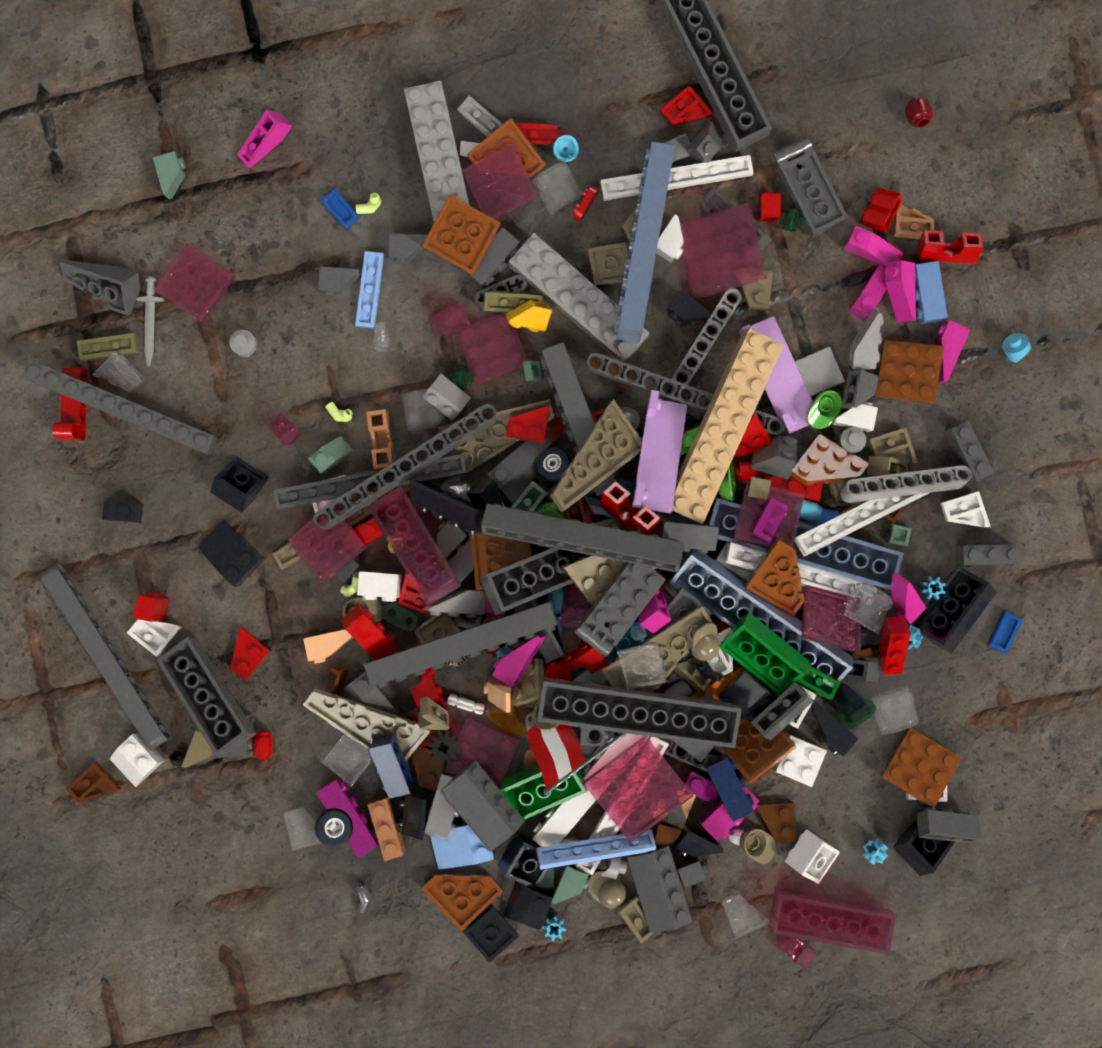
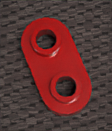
M594 186L586 187L581 196L583 198L580 204L577 203L572 211V214H574L573 219L578 222L582 221L596 198L599 189Z

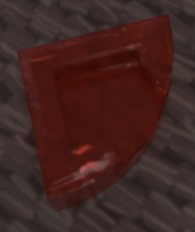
M559 417L546 426L545 433L553 444L562 433V422Z

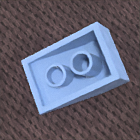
M466 822L455 824L454 834L449 836L448 840L430 836L438 869L474 865L494 860V850L489 852Z

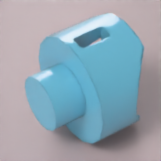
M560 136L553 144V153L560 161H572L578 155L579 146L576 139L572 136Z
M1022 333L1009 335L1002 344L1006 358L1011 362H1018L1032 349L1028 337Z

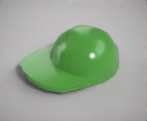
M831 390L818 394L807 413L809 425L817 429L828 427L842 409L840 395Z
M732 462L728 468V475L724 476L718 490L720 497L729 502H734L736 495L735 472Z

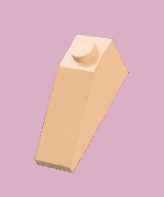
M340 630L304 638L308 661L314 660V664L325 662L326 657L333 655L353 637L346 630Z
M488 676L487 682H484V694H488V701L503 711L510 712L511 687L495 676Z

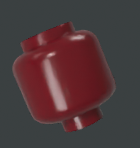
M914 98L905 108V114L911 126L922 128L930 123L933 117V110L927 99Z

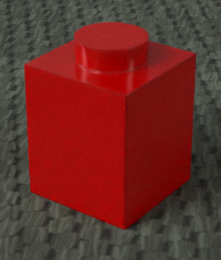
M766 191L758 199V222H777L781 216V194H775L774 191Z

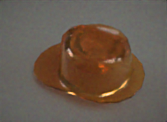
M512 703L510 712H505L496 705L486 711L487 717L507 734L516 737H522L526 734V727L518 719L519 710Z

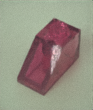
M463 302L447 307L429 318L435 337L471 325Z

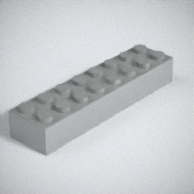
M441 81L404 89L434 222L449 194L469 205Z
M535 233L510 259L509 267L515 273L523 276L530 286L541 293L544 298L616 360L626 363L648 338L650 333L643 328L639 343L616 339L617 332H614L618 305Z

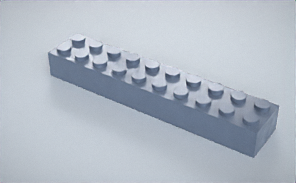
M652 142L651 148L646 149L620 294L623 296H620L614 332H617L616 339L639 343L643 332L674 145Z
M719 498L714 499L707 525L719 527L717 540L725 543H735L767 553L776 539L779 538L794 547L797 563L884 590H892V576L895 572L898 574L904 553L844 536L804 557L794 539L816 527L782 518L771 542L768 543L750 533L761 513L760 510Z
M692 549L681 562L679 573L674 572L669 582L670 585L678 590L683 588L709 609L713 615L732 628L745 614L750 612L808 659L809 666L840 682L853 668V657L795 616L790 615L746 589L744 586L746 584L745 581L706 554Z

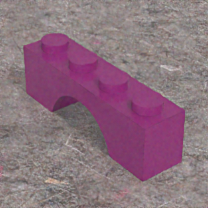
M338 777L319 789L316 794L326 809L338 808L350 816L353 823V832L348 844L357 858H360L379 845L375 828L372 829L369 824L370 820L365 812L362 813L359 809L358 800L348 792L349 787L347 783Z

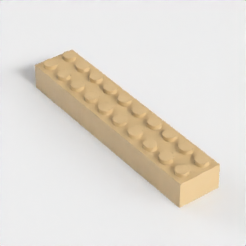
M751 328L743 330L677 474L672 512L696 523L703 524L782 352L783 344Z

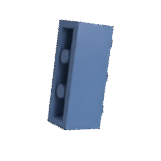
M939 261L915 265L916 319L919 320V325L941 322L948 318Z

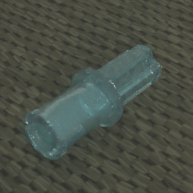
M634 623L635 626L632 624L629 629L631 637L636 641L644 642V638L647 636L646 630L637 623Z

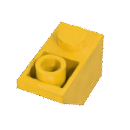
M529 300L508 312L506 318L509 324L515 328L523 326L533 332H539V330L546 331L552 310L547 303Z

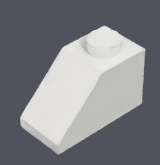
M676 214L659 237L656 252L670 263H672L674 258L678 260L684 251L681 249L684 242L679 217Z
M864 402L857 408H851L835 418L831 424L846 428L856 427L864 432L873 431L878 408L872 407V403Z

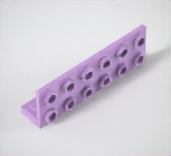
M770 317L752 326L748 324L742 327L739 331L740 336L743 330L751 328L784 345L767 382L765 391L776 416L784 423L783 432L785 435L808 426L807 413L813 401L775 317Z
M651 390L632 507L642 509L644 506H647L652 511L671 513L687 405L659 399V391Z

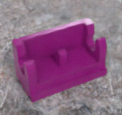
M773 497L768 498L750 533L770 543L788 506Z

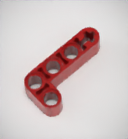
M63 367L61 373L87 383V373L84 367ZM61 395L60 422H54L52 428L55 439L61 441L85 440V404Z

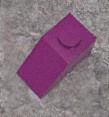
M689 767L680 784L682 788L699 798L715 804L719 794L712 780Z

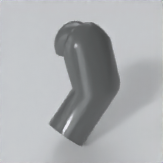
M358 883L354 887V891L360 900L356 910L364 913L371 900V893L366 885Z

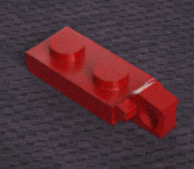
M516 123L531 144L552 145L560 136L567 135V131H557L558 126L551 124Z

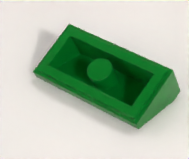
M809 665L805 675L797 681L800 685L828 700L833 699L841 682Z

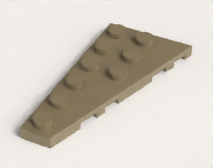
M550 399L496 412L497 420L494 424L445 456L450 457L464 454L467 473L520 440L506 437L509 418L550 406L547 422L554 419ZM493 413L483 415V417L489 419L493 416ZM471 421L467 424V428L473 429L477 423ZM454 423L438 426L439 433ZM453 432L450 438L456 440L460 437V433ZM463 475L451 477L452 482H454Z
M614 399L609 402L550 495L561 512L565 511L641 452V438Z
M589 555L581 557L573 563L562 565V568L590 605L593 606L625 562Z
M700 605L605 665L601 670L612 687L654 692L675 669L676 664L681 658L685 657L689 652L694 632L702 625L713 622L703 606Z
M314 688L303 703V706L367 750L373 739L395 734L405 761L431 731L420 729L418 722Z

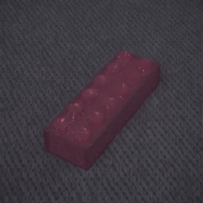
M401 486L368 506L427 606L462 586Z
M775 888L768 927L774 934L889 955L896 915L886 908Z

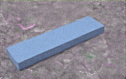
M364 252L355 322L356 327L375 329L384 253Z

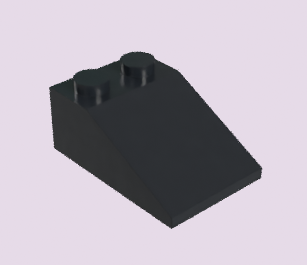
M223 520L198 546L199 550L215 569L233 587H239L266 559L226 520Z
M936 804V811H942L941 808ZM916 820L902 833L893 848L919 876L936 871L955 841L920 838Z

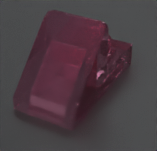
M281 412L268 424L272 432L285 445H291L301 434V431Z
M786 929L774 944L776 948L789 956L795 964L806 969L818 953Z

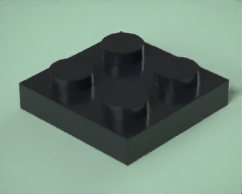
M494 905L464 931L467 938L489 963L519 937V934Z

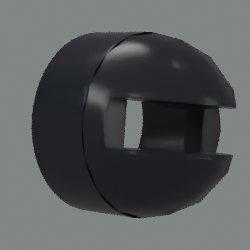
M180 749L173 750L169 754L170 763L173 766H182L185 759L184 751Z

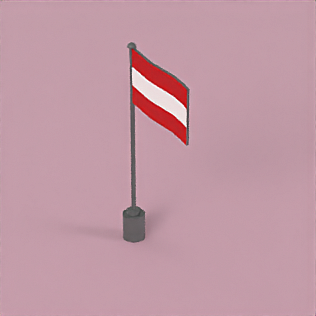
M680 679L662 692V694L690 697L693 695V692L689 685L683 679ZM559 724L551 730H542L536 726L532 727L527 731V738L531 751L542 772L546 787L543 791L544 795L549 796L552 790L619 741L627 733H621L587 760H584L579 740L572 726Z

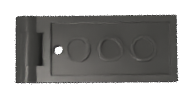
M807 136L771 153L776 170L810 238L846 221L848 216Z
M625 562L581 622L576 626L574 633L606 657L614 646L618 644L666 579L651 567Z

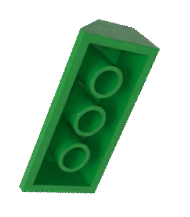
M750 612L745 614L734 625L720 644L721 649L779 696L805 675L809 664L808 659Z
M536 764L504 778L500 791L523 819H527L587 793V787L582 770L580 769L552 790L549 796H546L543 793L546 787L539 765Z

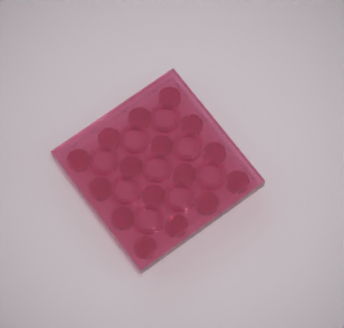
M749 202L680 224L684 242L681 247L684 250L682 257L693 299H700L767 279Z
M643 736L583 781L584 786L630 842L637 839L694 796L648 736Z

